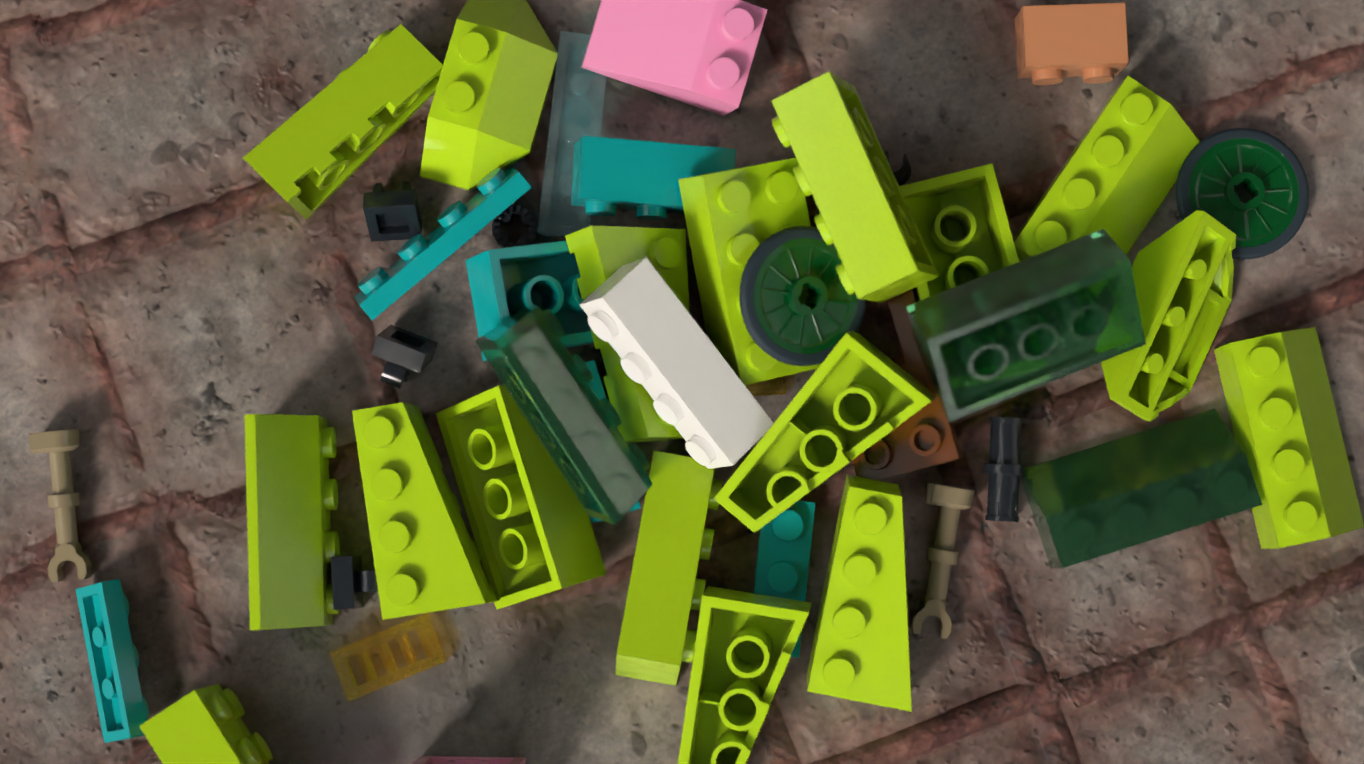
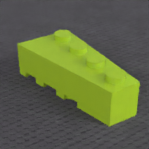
M402 24L397 26L392 32L386 30L375 38L366 54L353 65L345 68L333 82L253 148L243 159L307 220L435 94L443 64Z
M591 225L565 236L569 253L575 254L581 277L577 278L582 299L591 295L622 265L647 257L689 312L686 229ZM591 330L595 349L600 348L607 374L603 378L620 441L654 442L684 439L674 425L667 423L658 415L653 406V398L642 384L635 382L625 373L621 366V357L610 343L599 338Z
M853 330L847 332L714 497V500L755 533L929 404L937 396L858 332L856 333Z
M400 402L353 410L352 415L382 620L498 601L493 586L489 584L480 563L481 557L474 541H471L460 512L462 511L456 496L451 492L442 470L443 465L419 407Z
M660 451L653 452L617 649L615 675L676 686L681 661L692 663L697 631L687 629L690 609L700 611L706 580L696 578L699 559L709 560L714 536V529L704 528L707 509L718 510L719 503L714 500V497L722 489L723 482L721 479L713 478L714 468L707 469L706 466L699 464L692 457Z
M847 474L806 671L807 692L912 712L902 495L898 484Z
M707 587L701 600L678 764H746L800 632L805 624L812 602L718 587Z

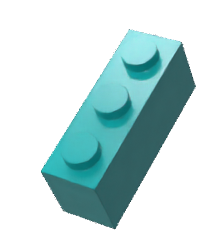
M583 135L574 144L571 205L585 206V214L592 216H615L616 209L636 210V218L643 220H666L667 213L684 214L678 179L735 169L736 149Z

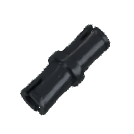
M990 417L989 463H984L983 473L988 474L987 515H985V520L1019 522L1020 475H1025V465H1020L1023 418Z

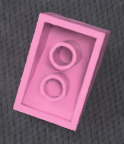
M601 0L581 68L725 116L739 108L767 9L742 0Z

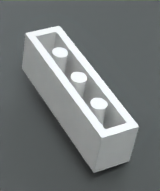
M647 257L622 265L579 304L588 315V323L593 332L602 340L610 343L621 357V366L625 373L635 382L642 384L653 398V406L658 415L667 423L674 425L685 439V447L690 456L699 464L706 466L707 469L733 466L774 424Z

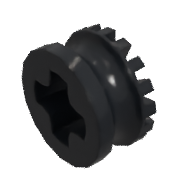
M510 205L492 222V234L501 248L533 245L537 242L539 236V225L533 213L527 208L520 205ZM513 217H521L523 226L530 228L529 235H520L519 242H510L509 235L502 232L503 225H511Z

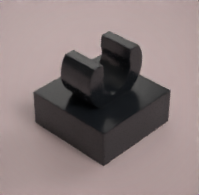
M409 181L402 182V190L384 191L383 184L376 183L373 187V192L364 193L363 211L371 242L411 239L419 233L422 234V219L417 195Z
M389 325L377 335L371 355L387 360L380 381L400 389L403 381H408L412 370L420 373L432 362L438 342L394 325Z
M361 556L331 557L333 610L364 607L363 592L378 591L375 570L362 571Z

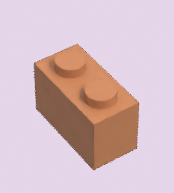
M1125 3L1022 6L1014 19L1017 79L1032 78V84L1034 85L1058 84L1063 81V77H1082L1083 82L1088 84L1106 83L1114 80V75H1118L1129 63Z

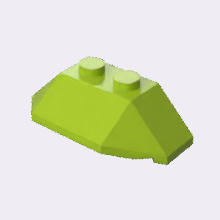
M526 0L466 1L456 19L428 114L420 170L421 178L471 191L487 174L500 167L504 170L531 153L559 55Z
M1196 210L1138 252L1096 343L1110 399L1139 418L1149 422L1158 417L1159 412L1171 407L1190 393L1232 301L1234 275L1232 250L1236 247V234L1205 211Z

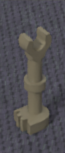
M79 429L29 433L30 454L49 452L53 495H47L48 508H54L57 544L55 556L50 560L47 568L48 577L51 582L63 581V566L66 561H72L77 566L78 580L88 579L93 571L92 562L82 552L81 544L78 542L75 506L80 505L79 492L74 493L70 450H75L80 446Z
M927 482L924 503L940 506L934 547H928L926 560L931 561L926 596L924 597L923 606L918 608L911 617L910 625L914 634H921L923 620L929 616L939 618L938 636L940 638L947 639L951 633V619L945 611L951 566L957 565L959 552L954 551L960 512L972 507L975 490Z

